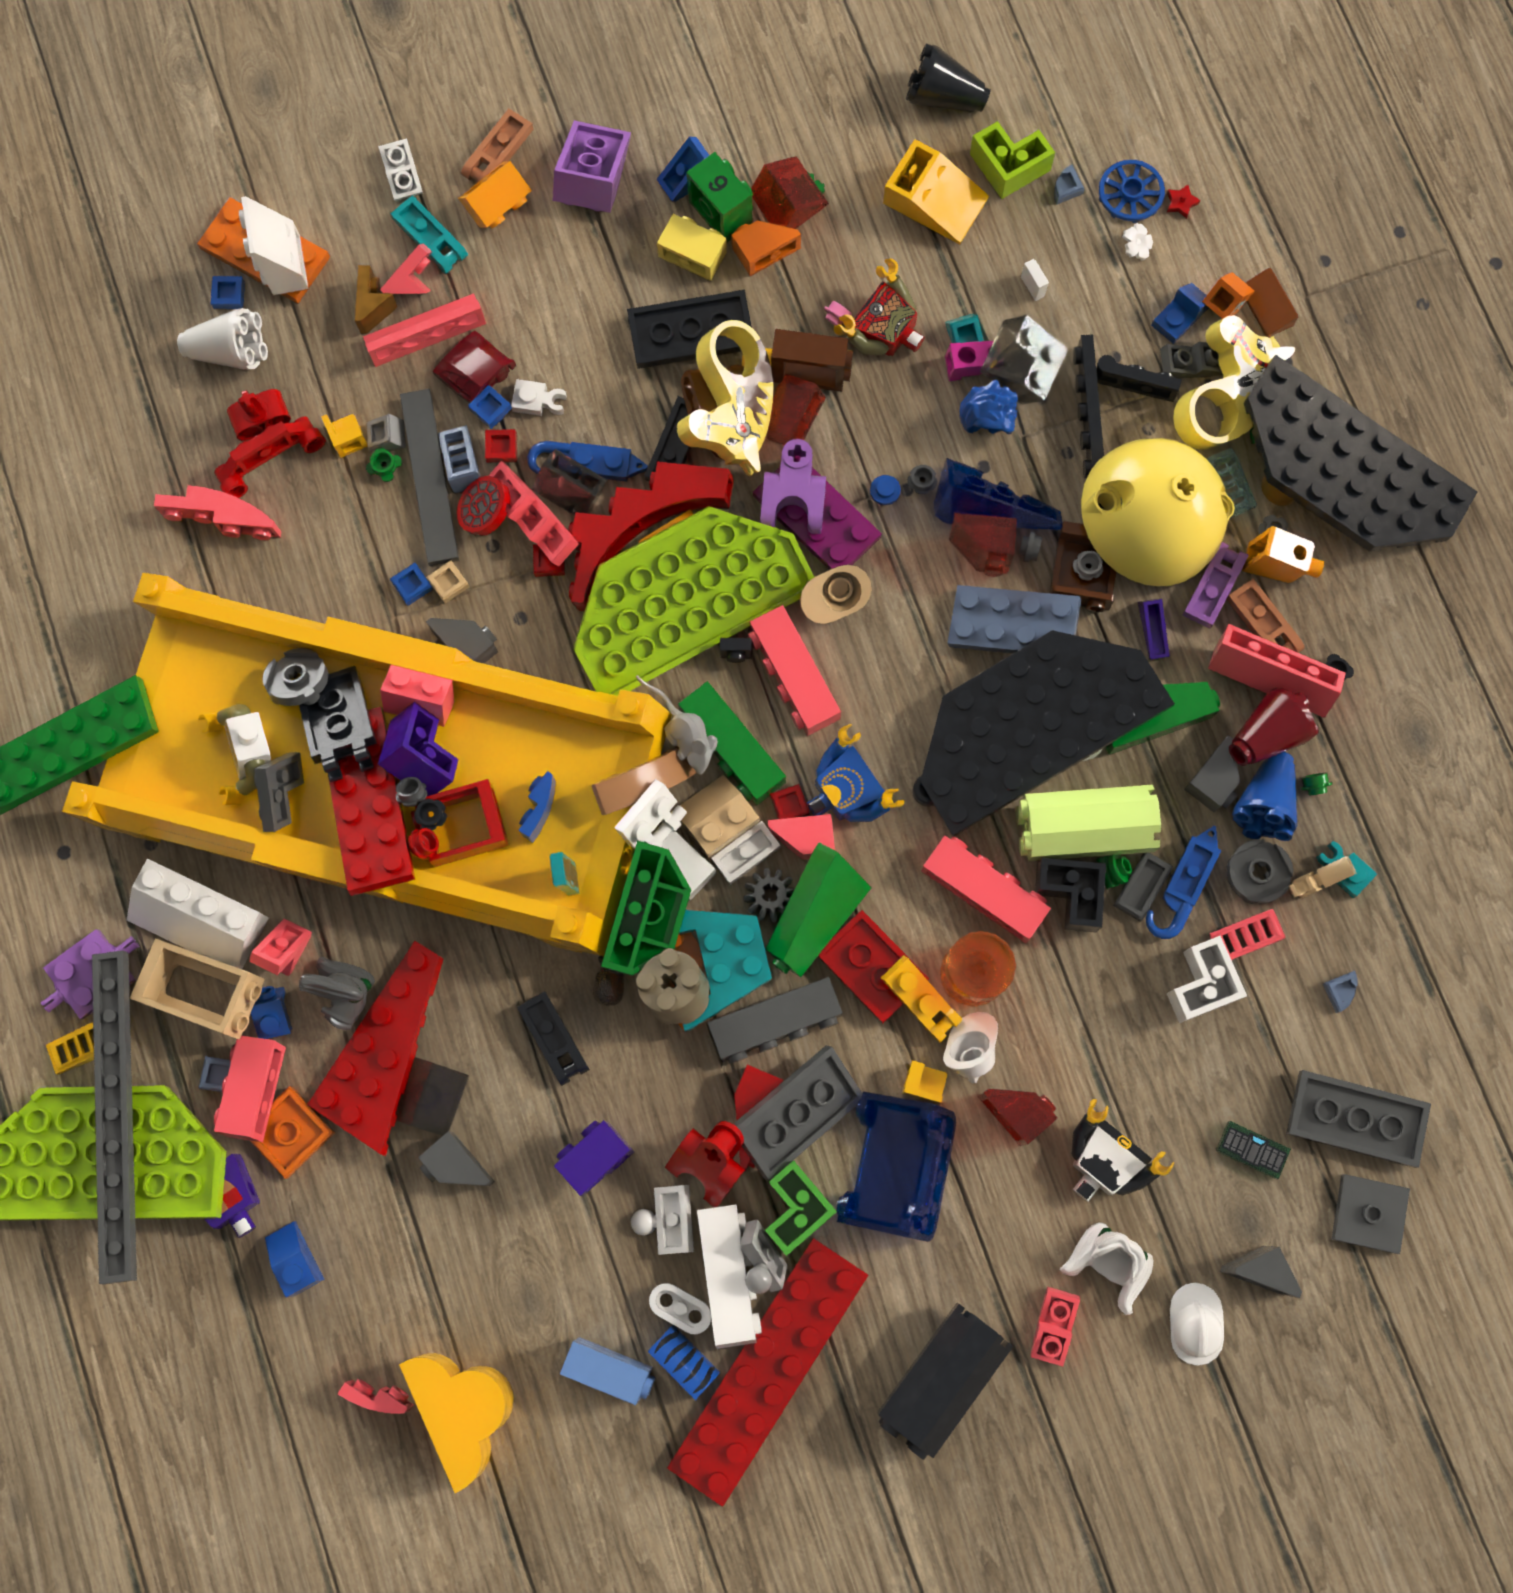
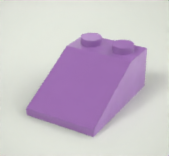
M574 120L554 170L552 201L610 213L617 195L631 132Z

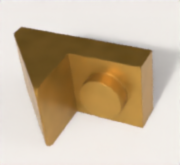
M358 265L355 322L360 333L367 334L397 308V303L393 294L380 293L379 277H375L370 265Z

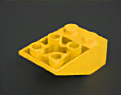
M914 139L885 185L883 204L960 245L989 199V195L942 153Z

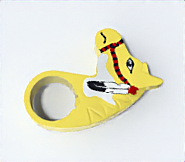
M1227 316L1210 325L1206 330L1205 337L1209 347L1219 355L1218 362L1223 373V379L1206 383L1180 397L1176 403L1173 415L1175 429L1179 437L1192 448L1206 450L1239 438L1253 427V422L1250 414H1246L1243 404L1273 356L1276 354L1286 360L1294 353V347H1280L1274 336L1268 338L1256 335L1237 316ZM1199 396L1207 397L1216 406L1221 408L1223 421H1221V429L1217 437L1205 433L1197 423L1195 404Z

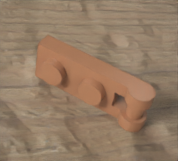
M508 108L466 161L461 171L462 176L479 182L499 164L509 161L534 130L533 124ZM482 163L487 165L484 171L479 169Z
M1251 579L1228 595L1226 600L1254 635L1276 644L1278 643L1275 639L1281 636L1285 640V644L1282 645L1283 647L1297 653L1304 650L1305 647L1300 637L1254 579Z

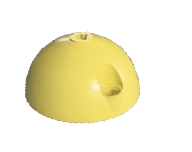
M1163 438L1139 439L1127 442L1108 452L1089 472L1081 497L1083 524L1096 552L1119 574L1132 581L1151 586L1179 584L1196 576L1204 569L1218 552L1225 536L1229 518L1235 510L1232 499L1226 495L1224 484L1211 463L1186 444ZM1098 503L1104 507V510L1099 507Z

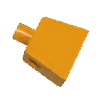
M1271 526L1248 543L1246 554L1249 556L1242 571L1292 583L1305 574L1318 578L1323 571L1324 561L1312 557L1314 550L1313 542Z

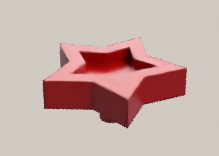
M1186 185L1181 190L1168 189L1167 195L1171 203L1167 212H1179L1187 219L1190 208L1198 205L1201 200L1191 195L1189 185Z

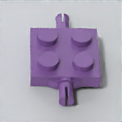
M95 929L43 967L54 982L56 992L41 1001V1005L46 1006L44 1009L47 1012H51V1010L64 1001L72 1007L80 1019L86 1018L93 1013L92 954L121 950L129 954L140 947L139 944L130 936L129 939L115 947L107 941L100 930ZM129 971L130 986L132 983L136 981V979Z

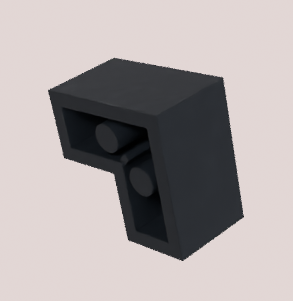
M1041 858L1037 863L1035 892L1047 897L1066 898L1064 930L1096 933L1102 928L1106 864Z

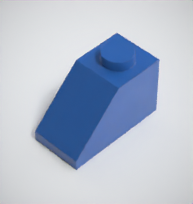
M296 1221L265 1237L271 1269L286 1298L296 1296L325 1280Z

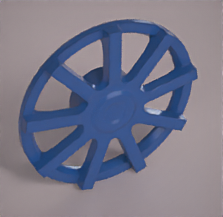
M1123 160L1113 164L1104 172L1099 183V201L1111 214V217L1132 221V223H1137L1152 215L1154 216L1161 207L1165 197V185L1161 175L1151 165L1139 160ZM1136 165L1133 176L1127 177L1122 166ZM1141 166L1153 173L1143 181L1138 178ZM1116 169L1122 183L1109 179L1108 175ZM1156 179L1158 180L1159 191L1145 190L1146 185ZM1104 185H1109L1119 191L1105 194ZM1143 196L1159 197L1157 203L1154 206H1152L1143 198ZM1122 198L1116 208H1113L1108 200ZM1136 202L1140 203L1147 212L1137 214ZM1126 203L1130 204L1131 215L1120 212Z

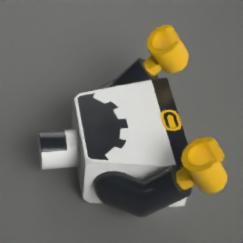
M1097 1099L1090 1101L1087 1114L1083 1116L1073 1131L1071 1154L1075 1159L1073 1166L1083 1174V1177L1073 1188L1080 1197L1089 1202L1099 1188L1108 1195L1116 1193L1123 1196L1144 1189L1160 1175L1169 1174L1174 1167V1162L1166 1167L1162 1166L1159 1162L1166 1154L1165 1152H1159L1152 1163H1149L1152 1160L1149 1155L1105 1121L1109 1107L1106 1106L1103 1112H1096L1093 1108L1096 1105Z

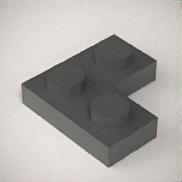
M300 752L286 753L254 768V783L258 791L259 817L262 820L263 832H276L292 823L288 791L304 784Z

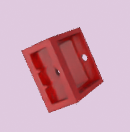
M489 779L433 794L425 799L439 800L445 807L480 797L491 838L439 853V850H437L431 858L426 857L424 860L429 859V862L434 867L509 846L494 788ZM415 806V810L411 811L415 829H423L422 825L418 824L415 820L414 813L417 809V806Z

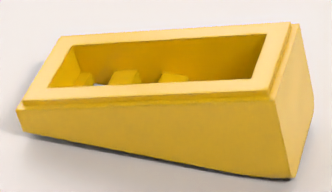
M93 1022L46 1044L56 1075L94 1060ZM84 1037L87 1041L90 1050L86 1053L81 1042V1039ZM74 1042L78 1057L74 1058L69 1043ZM62 1046L68 1062L63 1064L57 1048Z

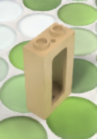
M155 938L130 999L240 1040L243 1031L249 1024V1016L254 1004L261 995L265 979L248 971ZM177 966H183L235 985L236 989L225 1015L222 1016L168 996L166 994V987L174 969Z

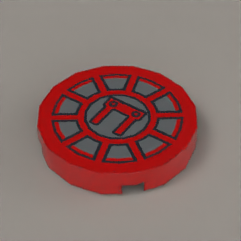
M492 476L479 477L470 483L462 493L457 507L458 523L463 530L475 536L477 534L485 536L495 531L505 520L507 515L505 509L507 504L510 505L511 497L508 487L502 481Z

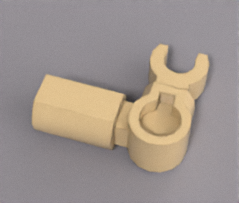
M1345 856L1317 869V874L1312 871L1293 880V884L1289 888L1294 898L1299 896L1302 899L1322 890L1321 885H1324L1326 888L1357 873L1350 858Z

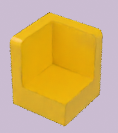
M327 414L321 416L340 458L368 447L354 414L334 422L330 421Z
M912 1060L902 1094L940 1105L943 1100L942 1094L947 1073L925 1067V1064Z

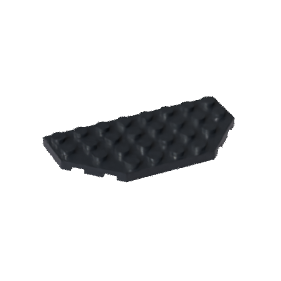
M1276 354L1269 361L1243 403L1246 414H1250L1254 429L1252 434L1258 454L1262 453L1266 468L1263 471L1266 481L1369 552L1379 551L1385 547L1397 546V548L1420 545L1422 542L1435 541V543L1449 540L1454 535L1478 492Z
M1052 630L943 695L920 782L952 836H956L1174 707L1175 703L1141 650Z

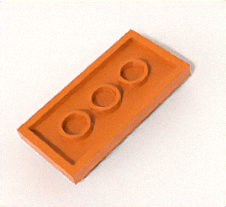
M229 197L197 244L201 250L262 283L259 271H255L252 259L247 257L244 249L243 238H247V231L242 228L239 219V210H243L242 203ZM300 236L308 288H310L329 260L330 255L328 251ZM308 289L283 293L281 295L299 304Z

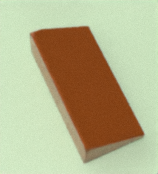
M1271 268L1262 271L1246 282L1254 290V293L1246 302L1266 337L1269 338L1294 326L1298 319V314Z

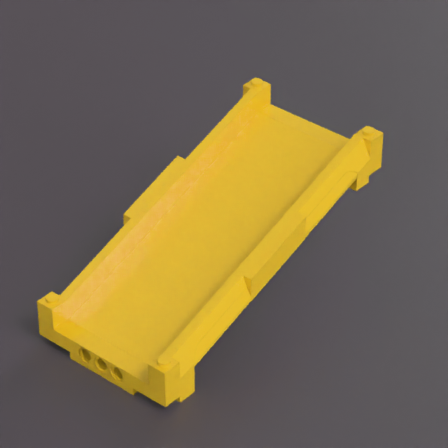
M142 573L133 602L153 613L155 618L136 676L143 679L159 732L107 759L98 786L72 781L62 810L63 813L102 829L125 833L136 838L159 843L160 840L347 889L328 773L324 772L322 762L314 764L311 758L299 705L284 706L273 703L263 684L264 670L274 658L278 662L285 657L284 652L297 648L315 651L319 658L323 660L329 674L355 665L360 675L368 709L380 706L383 709L380 689L391 665L453 680L454 704L445 727H437L434 742L456 757L458 763L453 782L440 792L489 779L494 788L509 846L434 867L429 862V859H420L411 853L415 880L365 892V894L531 935L553 947L579 953L586 952L599 956L605 955L635 851L633 847L626 843L614 827L633 805L607 815H602L591 785L661 756L666 738L664 727L670 722L672 714L649 694L620 690L618 696L604 692H595L475 662L456 648L332 617H327L324 624L188 589L168 576ZM297 674L295 678L289 680H296L301 676V674ZM236 704L246 705L251 713H259L271 760L289 752H300L304 784L288 791L291 824L276 832H263L262 820L259 817L260 805L257 788L248 795H244L243 802L240 805H222L226 795H219L218 791L222 786H236V783L239 781L225 726L220 731L202 733L201 730H205L207 724L205 719L198 720L199 715L215 713ZM384 712L388 731L390 720L397 715ZM548 771L556 781L554 800L545 825L532 843L520 833L521 825L519 822L529 809L534 810L536 807L528 798L530 785L538 776L543 777ZM480 797L446 807L445 813L447 818L445 823L433 830L439 841V853L491 838ZM401 803L407 837H409L411 832L415 830L411 817V811H414L415 807H405ZM429 812V816L433 817L434 813ZM563 852L575 862L580 894L568 896L553 885L549 857L551 854Z

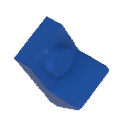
M688 137L657 178V181L672 202H676L688 195L686 172L709 156L697 137Z
M1193 283L1180 287L1173 301L1153 320L1151 326L1174 344L1209 309L1202 302L1207 295Z

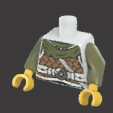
M236 704L215 713L201 714L198 717V720H206V729L201 730L202 733L220 731L225 726L239 781L236 783V786L220 787L219 795H226L222 805H240L243 802V796L256 789L254 768L271 761L259 713H251L246 705Z

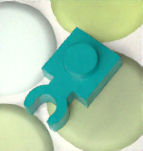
M1332 841L1327 847L1333 851V859L1327 858L1323 853L1319 854L1316 858L1321 865L1326 866L1345 856L1343 855L1342 847L1337 842ZM1353 852L1348 857L1357 874L1339 881L1337 884L1352 898H1355L1375 878L1377 873Z

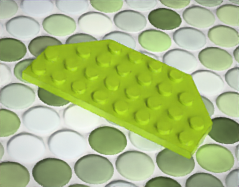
M708 506L599 564L573 650L595 692H604L618 696L620 690L631 691L642 685L635 677L636 675L643 681L648 682L720 643V638H729L748 628L750 621L782 605L785 608L798 601L801 597L802 589L808 581L814 578V575L793 533Z
M165 1085L132 1086L135 1219L221 1218L226 1150L169 1087ZM95 1087L39 1088L30 1096L31 1100L19 1112L15 1111L0 1125V1221L98 1220Z

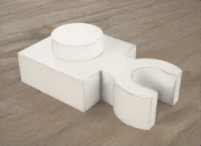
M516 379L511 404L512 412L542 416L543 408H547L553 414L562 415L564 414L563 406L555 405L554 401L556 399L566 400V391L553 389L547 392L546 383Z

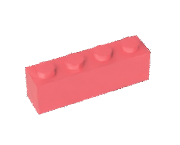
M782 605L750 621L751 632L747 634L748 638H751L752 646L755 650L761 649L765 657L762 663L767 674L770 677L775 675L779 683L776 689L783 703L789 701L794 710L791 713V717L797 729L803 728L806 735L809 736L840 720L841 710L784 606Z
M1230 624L1227 625L1215 646L1208 669L1220 675L1227 676L1267 694L1275 688H1283L1293 694L1300 692L1309 700L1310 706L1308 709L1310 712L1324 718L1341 694L1346 674Z
M944 836L923 865L921 872L1026 944L1051 909L1046 905L1047 900L1035 891L1030 893L1020 887L1021 882L1011 874L1005 872L1002 875L993 869L994 864L988 858L980 854L977 857L967 851L968 846L954 836L951 839Z

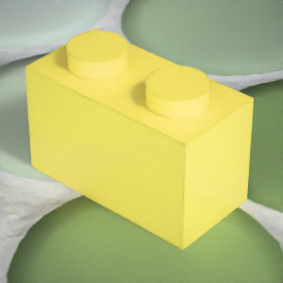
M673 214L657 242L658 257L711 281L727 253L726 237L715 229H706L697 225L689 217H680Z

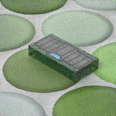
M1232 1121L1227 1122L1216 1148V1152L1274 1179H1279L1291 1150Z

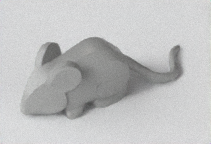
M636 675L635 677L644 687L662 698L668 711L675 716L664 727L670 743L673 746L678 745V758L680 760L687 758L691 767L698 774L702 775L709 765L712 753L717 747V738L713 735L707 737L705 725L700 716L694 713L679 711L665 693L646 683Z

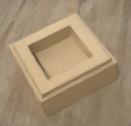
M452 560L426 577L444 604L470 587Z

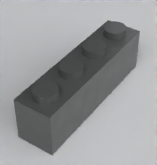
M827 977L708 1022L721 1060L725 1061L728 1059L729 1063L733 1064L748 1058L746 1053L748 1051L759 1048L760 1053L777 1047V1041L788 1036L790 1041L808 1035L807 1029L819 1025L820 1030L834 1026L838 1024L837 1018L841 1017L843 1012L830 978Z

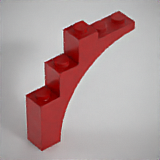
M657 461L656 471L650 475V490L616 487L615 497H611L609 501V514L611 516L575 512L574 522L569 524L568 531L579 543L575 549L580 552L576 553L574 568L577 572L575 582H571L569 587V599L578 611H585L599 564L616 556L638 534L668 517L686 512L689 509L692 511L704 509L708 506L729 509L734 478L730 470Z

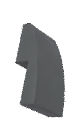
M1198 342L1192 347L1166 344L1160 348L1163 372L1170 373L1175 378H1200L1223 375L1218 362V353L1211 349L1206 342Z

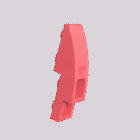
M188 485L186 497L155 495L154 507L167 520L181 521L182 518H190L204 524H210L213 520V524L224 536L238 538L241 534L252 535L253 538L259 540H270L271 537L281 538L282 532L272 519L253 505L227 493Z

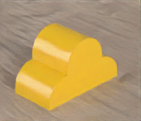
M437 1353L422 1354L399 1364L453 1491L457 1493L471 1484L487 1467L491 1456L489 1436L508 1420L514 1403L513 1390L507 1378L494 1368L475 1366L461 1372L458 1366L444 1355Z

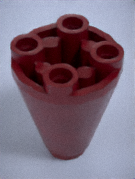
M1275 688L1264 696L1232 740V744L1229 746V753L1232 759L1241 766L1254 764L1304 745L1319 733V728L1308 709L1310 703L1306 696L1300 692L1293 694L1283 688Z

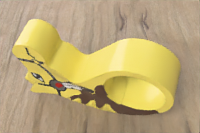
M729 320L707 332L700 339L696 348L698 368L717 403V408L710 412L696 410L684 417L677 424V433L685 445L712 450L725 460L726 465L739 464L746 475L750 477L754 472H760L761 468L758 451L764 442L770 422L773 403L772 369L766 349L754 329L741 321ZM718 336H726L732 339L742 350L745 360L742 375L729 372L718 360L715 350Z

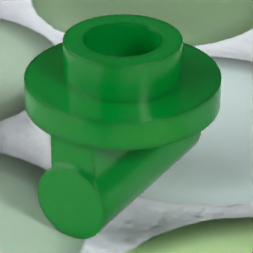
M1109 855L1096 859L1097 863L1106 864L1105 886L1107 890L1128 882L1132 868L1125 856Z

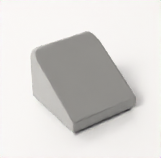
M387 414L367 422L368 451L372 452L378 448H384L385 450L404 448L406 446L404 421L396 416Z

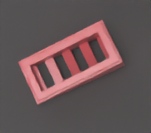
M1273 909L1209 934L1211 939L1221 935L1231 960L1285 939V934ZM1262 920H1264L1268 932L1271 936L1269 938H1267V935L1260 922ZM1249 925L1253 926L1259 942H1254L1248 928ZM1240 930L1247 947L1242 948L1235 931ZM1228 934L1235 950L1232 953H1229L1223 936Z

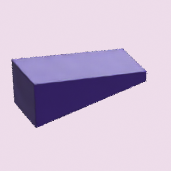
M1162 599L1139 601L1138 607L1149 659L1170 657Z

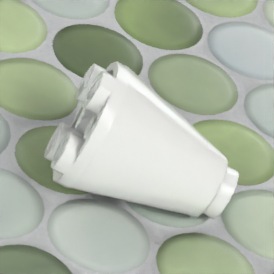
M243 308L235 309L193 326L180 333L177 339L179 352L184 357L239 369H255L260 364V361L266 360L268 356V349L262 340L260 330L262 326L261 316L258 312H251Z

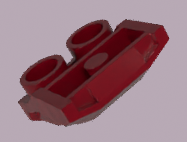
M474 330L463 338L439 362L433 370V374L455 394L471 403L488 385L493 387L496 383L504 381L510 372L509 368L513 370L516 364L513 359H509L480 333Z

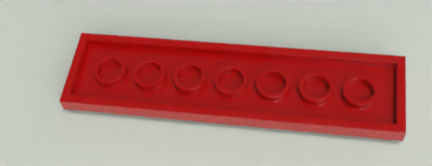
M813 1238L783 1284V1289L778 1292L760 1320L762 1333L755 1334L757 1343L745 1344L667 1469L723 1507L869 1275Z

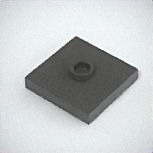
M1342 1174L1331 1240L1400 1254L1410 1188Z

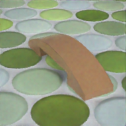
M676 746L661 753V756L626 772L614 774L591 786L601 814L607 815L635 804L655 779L662 782L669 789L697 772L688 763L687 758L684 760L678 758L677 752L679 747Z

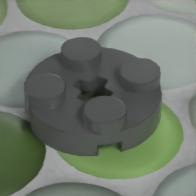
M297 648L284 652V658L278 662L274 658L267 665L263 673V684L272 702L278 705H312L320 698L319 693L322 692L328 682L329 673L323 660L311 649ZM297 674H301V676L298 679L289 680L295 678Z
M1260 839L1251 840L1237 848L1226 865L1228 882L1233 891L1246 903H1270L1287 892L1291 877L1293 876V864L1287 852L1277 844L1273 845ZM1254 864H1258L1260 868L1264 866L1267 868L1268 872L1264 874L1265 880L1254 877L1252 873L1255 870Z

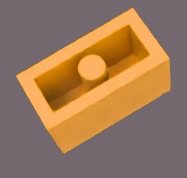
M505 161L458 199L479 228H487L489 226L493 229L504 221L505 217L503 214L510 208L514 211L526 203L527 198L525 196L532 190L512 162Z

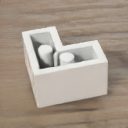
M1221 935L1192 946L1183 952L1195 981L1167 993L1179 1023L1247 996Z

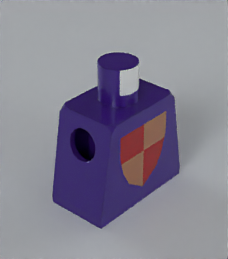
M231 1154L226 1157L221 1218L204 1219L213 1229H222L230 1223L238 1238L245 1236L256 1228L247 1211L260 1203L245 1162L240 1154Z

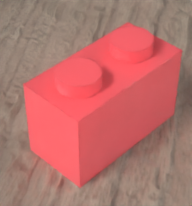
M394 665L390 666L380 689L383 712L398 715L413 702H416L438 718V726L445 727L454 704L453 680Z

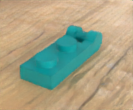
M413 195L390 213L392 219L417 245L424 243L432 251L429 257L444 274L453 269L452 265L458 260L462 261L468 256L466 249ZM447 246L450 251L444 256L440 251Z

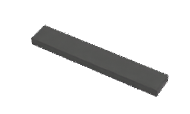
M430 389L402 393L400 398L427 562L429 566L447 563L450 560L452 562L459 561Z

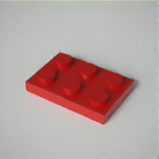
M861 910L829 941L817 957L882 1024L903 1005L881 977L903 955L907 958L909 957ZM916 966V968L923 974V976L927 980H929V978Z

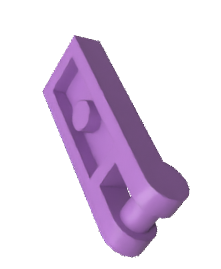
M1224 542L1221 543L1218 552L1209 562L1182 614L1209 629L1213 626L1249 556L1242 551L1237 553L1229 549V545ZM1222 559L1232 564L1231 569L1220 564Z

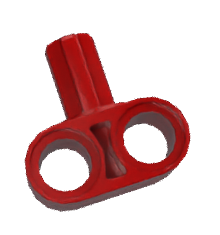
M269 389L258 394H249L247 390L241 392L242 397L238 399V402L230 405L227 409V414L236 437L241 441L251 440L261 434L268 426L275 425L280 421L283 424L289 423L291 420L282 394L278 389Z

